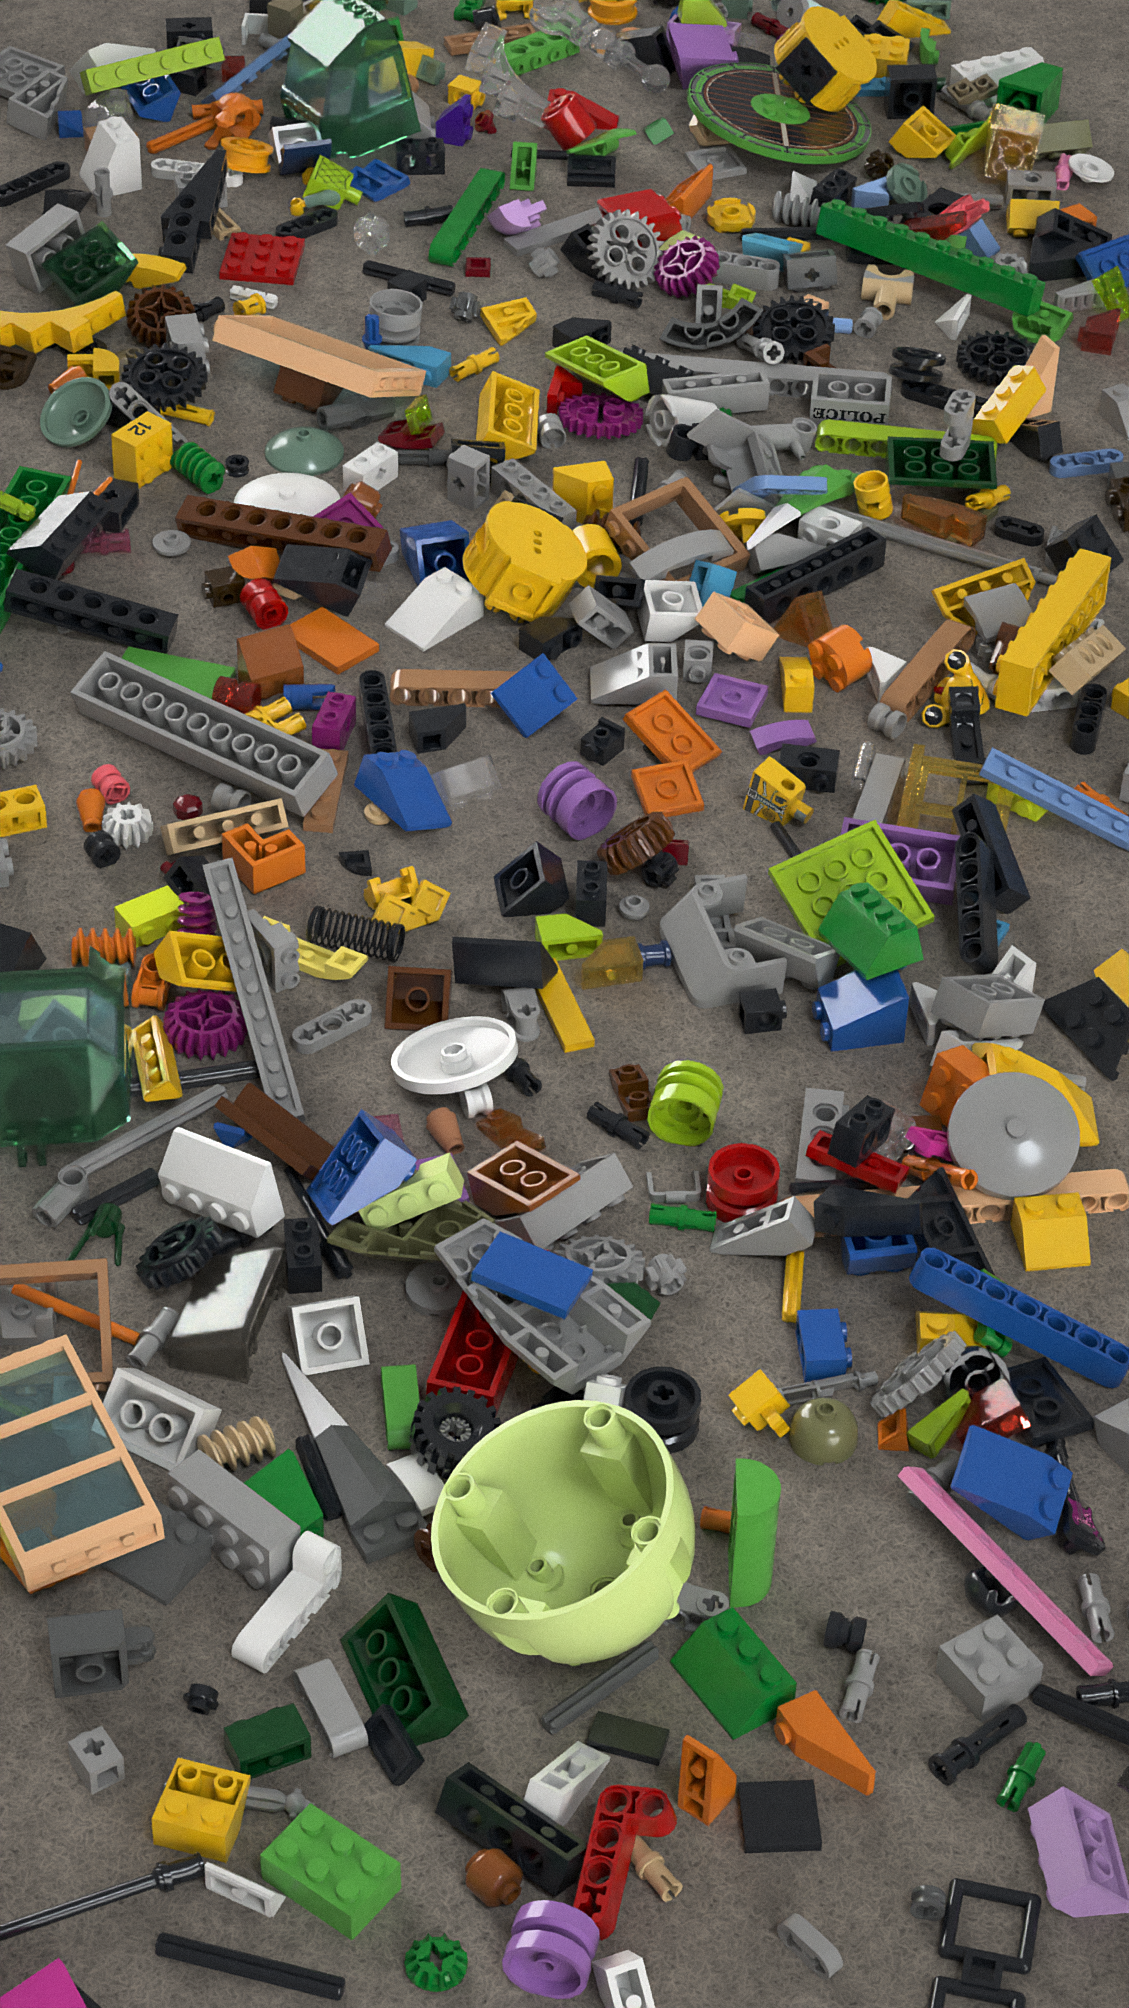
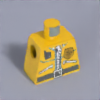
M769 756L753 771L743 805L744 810L772 823L780 821L783 827L793 817L806 824L814 812L812 807L802 802L806 789L805 784L775 759Z

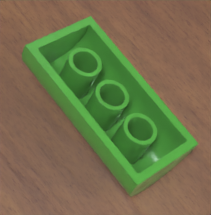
M736 1459L728 1542L730 1607H747L758 1603L768 1594L772 1584L781 1484L772 1469L761 1462L751 1459Z

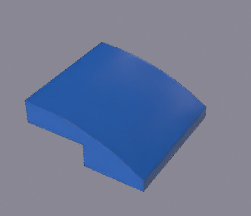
M376 158L363 169L356 165L349 171L354 175L350 186L362 191L363 196L374 202L380 201L411 184L409 176Z

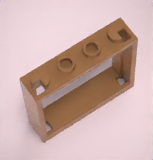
M687 476L611 509L604 525L605 529L609 532V536L617 542L624 555L632 561L650 550V548L629 521L676 501L699 531L720 530L733 548L734 553L732 555L724 557L713 564L739 573L745 569L751 556ZM668 571L666 578L662 580L690 581L691 574L675 580Z
M107 1258L0 1265V1285L98 1279L102 1372H88L87 1374L96 1392H107V1387L110 1386L114 1376ZM74 1374L33 1376L1 1388L0 1399H2V1394L16 1393V1398L19 1399L37 1397V1392L51 1391V1396H54V1378H75Z

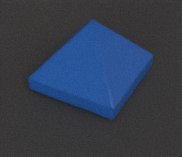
M219 1122L214 1123L213 1128L222 1144L235 1148L251 1140L253 1137L242 1128Z

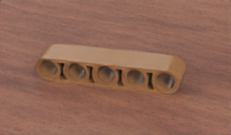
M947 619L882 695L880 702L890 706L892 711L898 710L906 714L907 722H909L934 693V687L950 674V671L944 664L946 653L952 649L962 650L967 653L975 641V628Z
M400 669L391 675L389 697L394 705L405 704V706H428V704L450 706L465 703L466 707H485V705L500 707L490 693L518 671Z

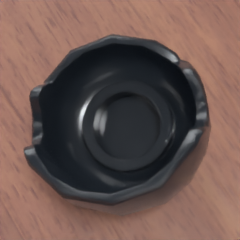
M986 1567L969 1571L964 1579L965 1595L969 1604L978 1612L990 1618L997 1614L999 1617H1003L1019 1604L1015 1597L994 1576H985Z

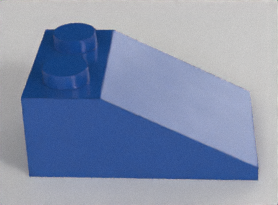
M401 750L400 752H378L377 754H366L363 756L354 786L407 832L451 826V818L427 767L416 758L413 752Z
M972 1425L969 1426L950 1488L1022 1539L1032 1540L1055 1534L1073 1472L1048 1454Z

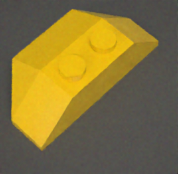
M1025 558L933 589L931 592L943 617L975 628L974 618L964 607V597L1016 583L1028 601L1036 581Z

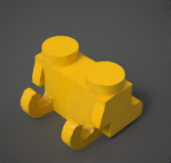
M495 0L500 21L507 19L505 11L522 10L524 18H534L533 0Z
M413 866L400 869L401 877H396L381 883L379 877L367 880L368 887L364 889V899L368 906L376 910L382 895L386 892L400 900L409 897L412 903L419 887Z

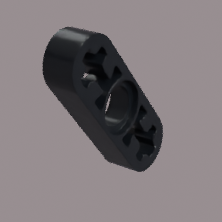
M322 208L287 221L276 227V236L308 238L334 228L338 225V212L332 208Z

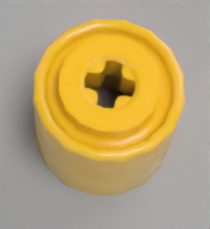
M595 524L582 525L572 530L582 543L587 556L585 571L577 579V582L585 588L588 585L594 588L596 575L618 577L622 568L621 558L607 531Z

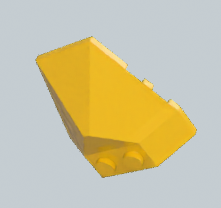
M994 1043L973 1044L972 1052L988 1064L990 1075L1004 1072L1025 1073L1041 1078L1054 1086L1068 1100L1076 1114L1080 1129L1079 1146L1092 1147L1100 1143L1092 1097L1061 1072L1011 1047H1004Z

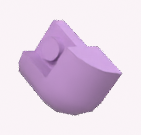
M517 199L499 206L487 218L496 231L504 235H516L541 226L539 219H541L540 214L547 208L543 200L531 204L529 199L521 202Z

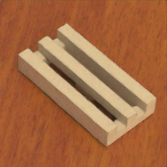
M219 208L213 235L221 241L224 240L225 236L230 238L232 233L241 232V228Z

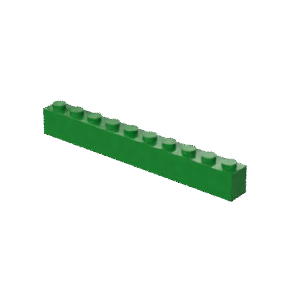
M834 199L821 205L816 234L1028 317L1040 309L1046 283L1038 280L1037 276L1033 274H1022L1017 272L1012 266L996 264L989 257H978L973 255L971 250L955 248L948 241H937L930 238V235L927 233L909 230V227L904 224H893L888 222L886 217L870 215L865 209L852 208L847 206L846 202Z

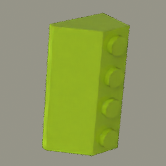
M587 335L545 352V358L625 401L633 402L641 396L650 393L645 363Z

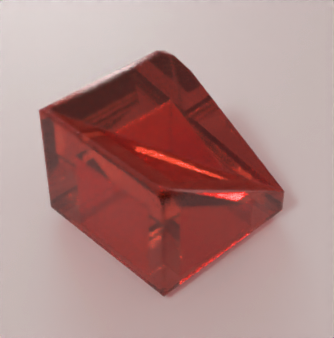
M224 56L222 82L228 81L245 68L244 56Z

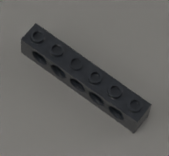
M866 527L746 586L745 604H748L769 624L883 567L887 539L871 528Z
M20 569L15 570L5 593L4 611L130 647L167 654L176 636L178 614Z

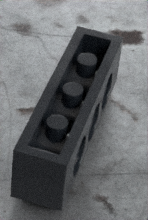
M470 1762L446 1777L435 1813L448 1821L453 1827L458 1828L488 1850L501 1849L521 1868L525 1876L555 1897L574 1884L579 1878L588 1843Z

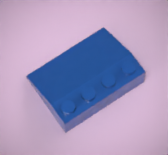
M361 1109L306 1191L326 1221L334 1225L395 1190L402 1181H408L416 1169L415 1162L417 1158L393 1129Z

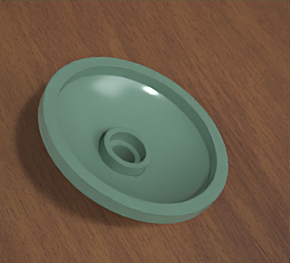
M92 377L76 378L60 386L48 398L41 412L40 427L44 436L52 444L60 447L77 446L94 438L106 425L112 411L113 402L109 396V389L103 382Z
M302 426L283 430L273 436L265 446L266 461L271 467L282 473H300L310 476L323 474L337 467L344 457V447L341 441L332 433L316 427Z

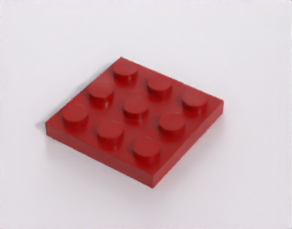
M246 232L232 233L219 271V279L294 285L305 248V238H297L295 236L280 237L270 234L255 235Z

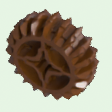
M152 284L149 291L143 287L142 295L135 293L134 300L129 301V309L126 311L127 327L130 329L131 335L137 337L139 344L145 342L148 349L153 344L161 348V345L166 343L165 316L195 313L189 296L185 297L182 290L176 292L174 286L166 289L164 284H162L161 288H156Z
M652 812L637 818L616 833H613L611 837L600 845L597 851L599 861H607V871L610 875H619L626 873L630 869L633 870L638 865H642L645 861L658 854L672 841L675 832L671 822L662 812Z

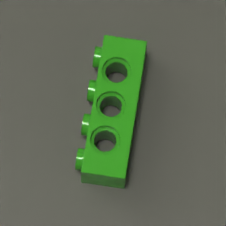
M562 22L491 49V69L509 80L577 54L580 50V33Z

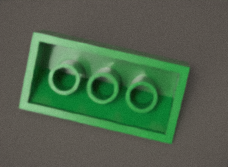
M868 882L854 884L850 889L840 892L818 928L819 935L866 980L924 959L917 926Z

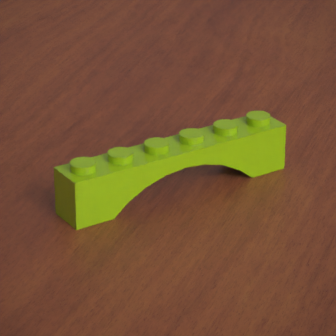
M215 37L86 69L79 73L85 95L88 96L137 82L224 61L225 57L220 38Z

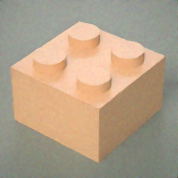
M714 591L695 618L703 627L701 631L719 642L717 644L719 649L729 655L734 652L746 661L749 659L762 661L779 637V634L748 604Z

